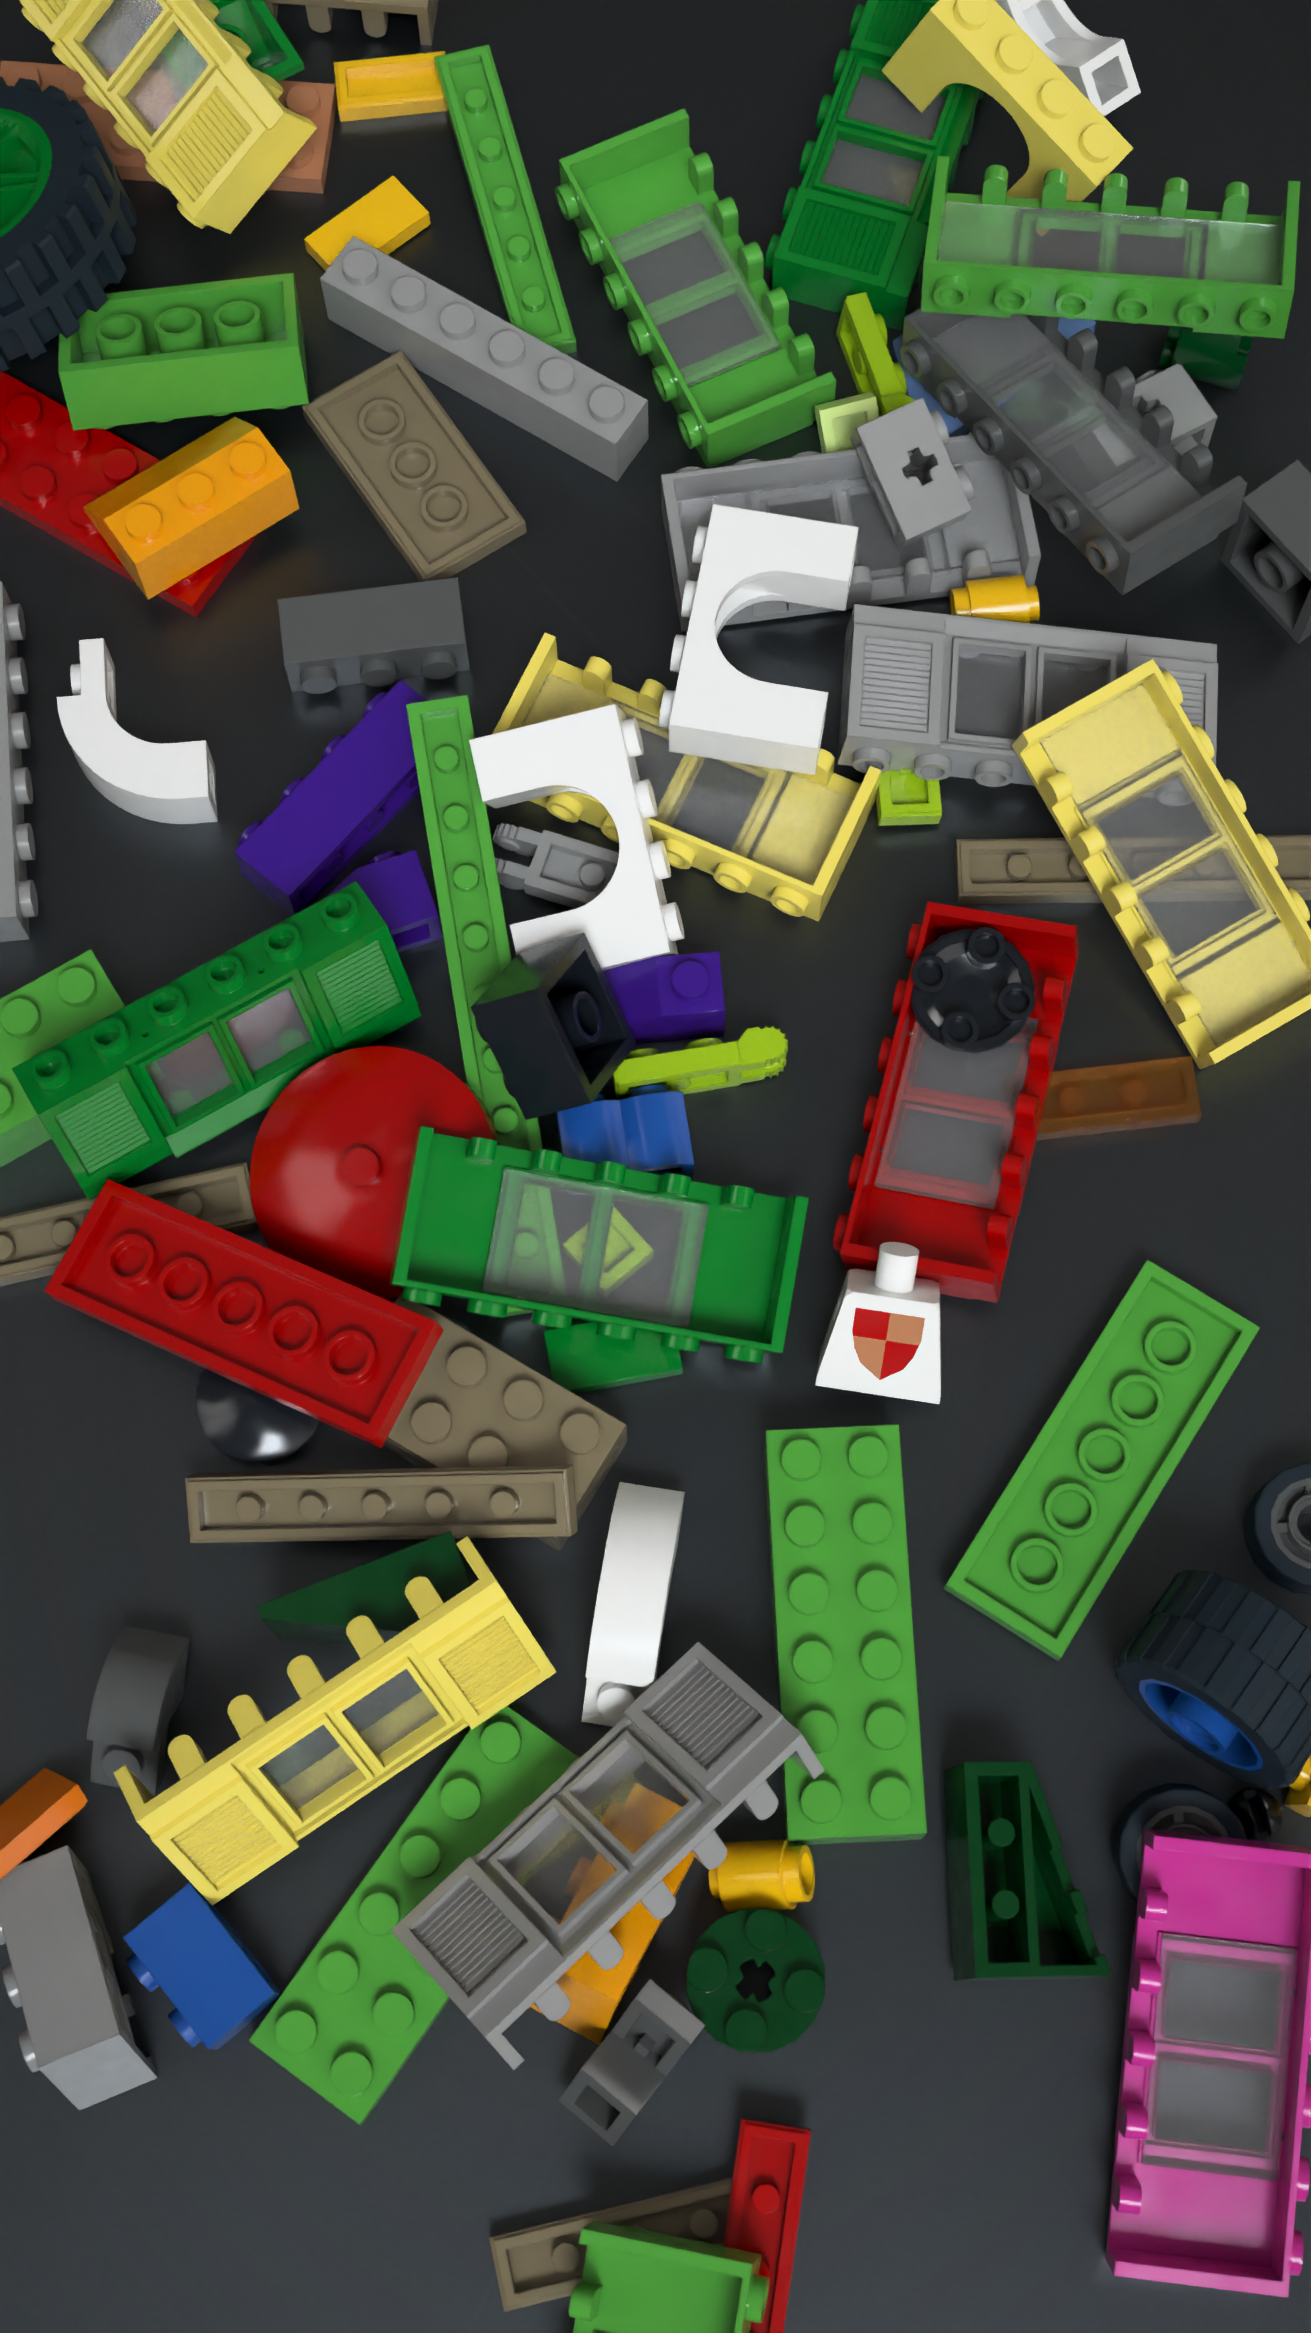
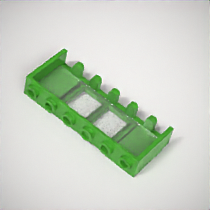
M937 157L923 263L921 311L1011 318V314L1131 324L1193 328V332L1284 339L1295 286L1301 181L1288 180L1282 215L1270 216L1247 214L1249 187L1243 182H1232L1226 186L1221 212L1186 210L1189 185L1185 179L1180 177H1174L1166 181L1161 208L1126 205L1128 179L1120 173H1112L1105 178L1102 203L1066 201L1068 175L1061 169H1051L1046 172L1042 199L1007 197L1008 170L1001 165H991L986 168L982 195L948 193L950 157Z

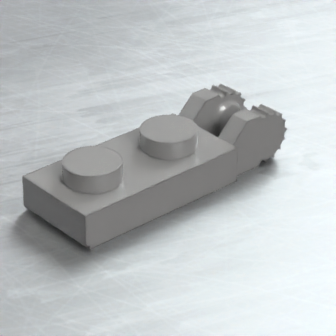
M507 823L498 824L492 838L503 849L510 852L514 851L526 857L533 856L530 867L495 858L499 885L512 890L524 889L526 894L574 909L589 903L606 888L614 875L619 858V852L551 831L543 830V833H539Z

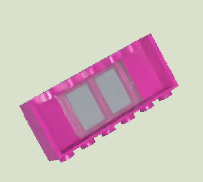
M1144 1828L1105 2259L1114 2276L1288 2298L1290 2275L1299 2276L1303 2264V2236L1300 2230H1294L1296 2201H1306L1310 2181L1309 2161L1307 2157L1300 2156L1302 2128L1311 2129V2084L1306 2083L1308 2056L1311 2055V1847Z

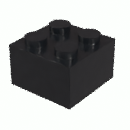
M585 933L520 951L471 1006L477 1030L482 1039L489 1044L502 1070L505 1087L508 1093L516 1099L526 1120L592 1103L637 1044Z

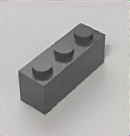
M458 577L277 599L283 660L292 692L305 691L311 694H322L334 690L337 686L360 683L379 687L389 685L396 681V679L424 676L429 679H444L454 675L456 672L470 670Z

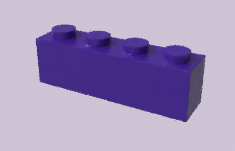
M402 680L387 694L381 692L376 695L366 706L362 720L346 736L342 734L334 738L324 750L321 762L306 778L299 777L290 783L280 798V805L264 821L258 820L252 823L239 839L238 848L234 853L243 877L291 916L311 906L420 792L406 704L427 700Z

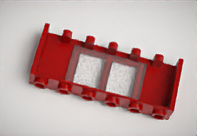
M927 902L923 922H914L912 924L907 944V958L913 960L908 980L899 979L893 998V1016L899 1017L894 1037H884L879 1053L878 1072L884 1074L880 1094H871L865 1108L863 1130L870 1132L865 1154L856 1153L850 1168L848 1188L850 1191H855L850 1214L840 1213L834 1232L833 1248L836 1251H840V1257L846 1272L855 1268L876 1271L880 1245L885 1242H901L912 1245L919 1250L915 1277L934 1280L940 1283V1294L998 1303L1080 952L1077 926L934 902ZM993 928L999 931L1005 940L1011 942L1028 962L1035 984V1007L1021 1032L1002 1047L978 1054L952 1051L932 1040L915 1020L910 1002L913 990L911 971L922 951L942 935L963 929Z

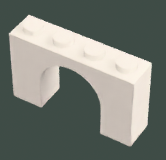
M713 504L709 527L698 526L694 540L692 563L701 564L698 581L687 580L684 589L681 617L690 618L687 636L676 634L672 649L670 671L679 673L676 691L665 689L661 703L659 727L669 728L670 752L815 775L825 725L828 692L753 679L738 671L728 662L718 646L717 637L725 623L734 614L747 606L759 602L785 601L845 611L855 562L859 527Z
M616 704L469 740L482 802L496 809L558 793H580L593 797L603 804L611 815L618 832L619 858L614 875L606 888L592 901L579 908L511 924L510 929L516 956L520 951L580 933H585L602 971L653 957L678 955L676 941L685 938L684 928L677 903L667 904L662 879L670 878L671 870L663 841L653 842L648 818L657 816V806L649 779L642 781L639 779L635 757L644 755V748L636 719L626 720L625 713Z

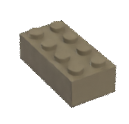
M401 1292L395 1304L436 1321L444 1331L383 1446L419 1468L573 1464L578 1523L628 1442L626 1424L423 1304L401 1300ZM569 1536L536 1538L560 1552Z

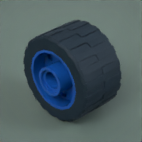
M1196 1569L1177 1573L1116 1659L1114 1667L1119 1684L1122 1685L1128 1698L1135 1703L1149 1720L1195 1756L1247 1783L1251 1782L1265 1788L1287 1787L1289 1784H1292L1311 1755V1628L1302 1623L1283 1606L1278 1605L1264 1594L1232 1578L1217 1575L1215 1572L1197 1571Z

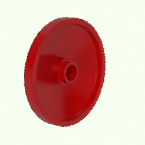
M367 1046L349 1049L333 1054L304 1070L288 1084L268 1110L256 1136L251 1156V1202L256 1221L269 1248L390 1302L396 1301L401 1292L403 1293V1288L388 1286L416 1132L420 1126L434 1128L433 1133L470 1139L471 1137L486 1138L498 1141L497 1145H500L493 1121L480 1098L466 1082L439 1062L420 1053L398 1047Z

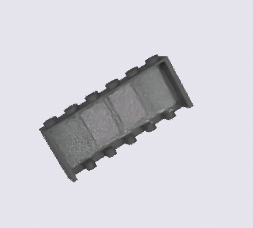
M921 308L904 317L900 355L901 363L908 373L930 392L948 415L953 418L957 417L973 433L981 450L987 455H993L1011 473L1017 488L1026 495L1030 494L1048 512L1055 528L1077 547L1089 560L1093 568L1102 574L1121 595L1126 594L1218 538L1219 533L1238 522L1247 482L1238 475L1217 489H1214L1208 483L1213 464V457L1209 449L1205 445L1199 444L1185 452L1183 457L1170 444L1174 425L1171 411L1165 405H1160L1146 413L1143 417L1132 406L1136 381L1131 370L1126 366H1122L1105 378L1095 368L1098 342L1090 329L1085 328L1071 336L1068 341L1058 331L1059 317L1011 314V318L923 312Z

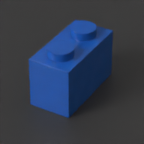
M190 1882L123 1937L134 1952L126 1959L128 1966L150 1992H153L159 1986L176 2007L168 2014L170 2021L185 2041L193 2048L202 2041L207 2049L219 2050L279 1999L282 1994L281 1990L216 1906H212Z

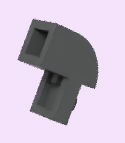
M124 1625L106 1657L91 1706L86 1737L87 1740L93 1741L90 1782L120 1788L113 1772L126 1765L151 1794L156 1795L163 1781L168 1724L184 1695L189 1638Z
M650 1979L634 1998L612 2031L580 2069L558 2101L613 2147L704 2028L705 2024L690 2013L688 2007L681 1999L665 1992Z

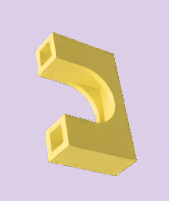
M939 0L881 70L921 113L949 84L953 83L968 84L984 91L1008 111L1026 140L1029 151V166L1021 178L1007 191V197L1042 199L1046 172L1051 169H1061L1068 175L1066 201L1082 202L1133 149L1127 140L995 0ZM1036 230L1035 233L1042 239L1049 231Z

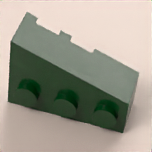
M962 1762L943 1770L954 1981L1088 1979L1112 1976L1105 1954L1099 1953L1084 1914L1088 1910L1080 1889L1075 1890L1059 1848L1063 1844L1032 1762Z

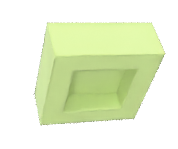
M867 392L814 406L822 454L848 451L854 448L850 437L856 427L879 417L877 399L874 394Z

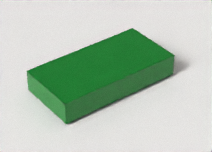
M665 1308L652 1310L650 1312L664 1314ZM597 1322L572 1325L570 1330L556 1328L544 1331L552 1380L574 1394L683 1374L680 1351L660 1346L662 1334L636 1330L635 1341L615 1339L596 1335Z

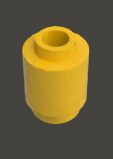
M1023 574L964 581V587L950 589V614L1022 623L1039 621L1040 606L1036 585L1026 586Z
M787 1839L725 1842L724 1845L727 1848L725 1860L717 1868L709 1869L708 1877L711 1894L715 1899H721L722 1905L727 1912L760 1908L772 1911L793 1910L798 1902L811 1901L814 1894L815 1869L811 1851L807 1845H794L793 1842H788Z

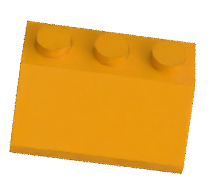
M236 417L231 418L83 507L87 516L148 600L300 509L291 471L258 427Z

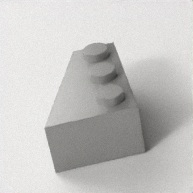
M68 1845L16 1866L0 1880V1945L6 1944L11 1965L2 1969L6 1990L13 2005L16 2008L22 2006L27 2024V2029L19 2032V2043L29 2069L33 2073L40 2070L79 2111L157 2079L158 2076L151 2057L146 2058L135 2045L128 2018L136 2015L130 1994L121 1995L110 1954L115 1953L87 1869Z

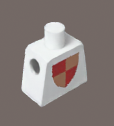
M901 1242L882 1243L879 1248L876 1271L856 1268L848 1270L820 1349L816 1386L940 1404V1283L934 1280L915 1277L919 1250L916 1247Z

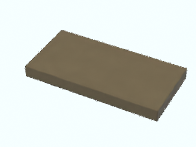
M401 350L310 401L309 404L302 406L305 420L420 582L448 579L527 533L526 522Z

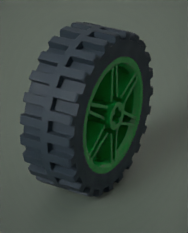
M0 77V372L9 370V361L28 353L32 360L47 352L44 346L45 343L60 333L65 338H68L80 329L77 321L79 317L88 309L97 312L108 300L103 290L108 283L119 284L127 269L121 259V255L133 253L136 238L130 227L137 224L136 212L130 202V195L93 122L90 121L82 105L74 99L69 102L65 92L55 86L49 85L42 92L36 80L19 78L15 86H7L3 77Z

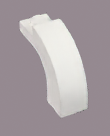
M995 0L1103 116H1106L1141 93L1124 39L1105 37L1093 33L1080 23L1064 0Z
M104 638L79 640L80 663L71 664L70 667L73 696L56 698L62 728L79 766L88 780L109 801L131 814L148 820L170 824L218 822L215 764L206 740L162 744L138 739L122 729L117 723L115 665Z
M619 1482L595 1606L585 1676L587 1681L581 1722L614 1727L624 1715V1711L656 1682L661 1639L678 1547L685 1492Z

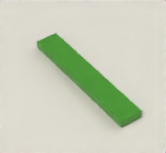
M488 44L434 57L435 70L508 322L564 354L577 352L575 335L490 46Z

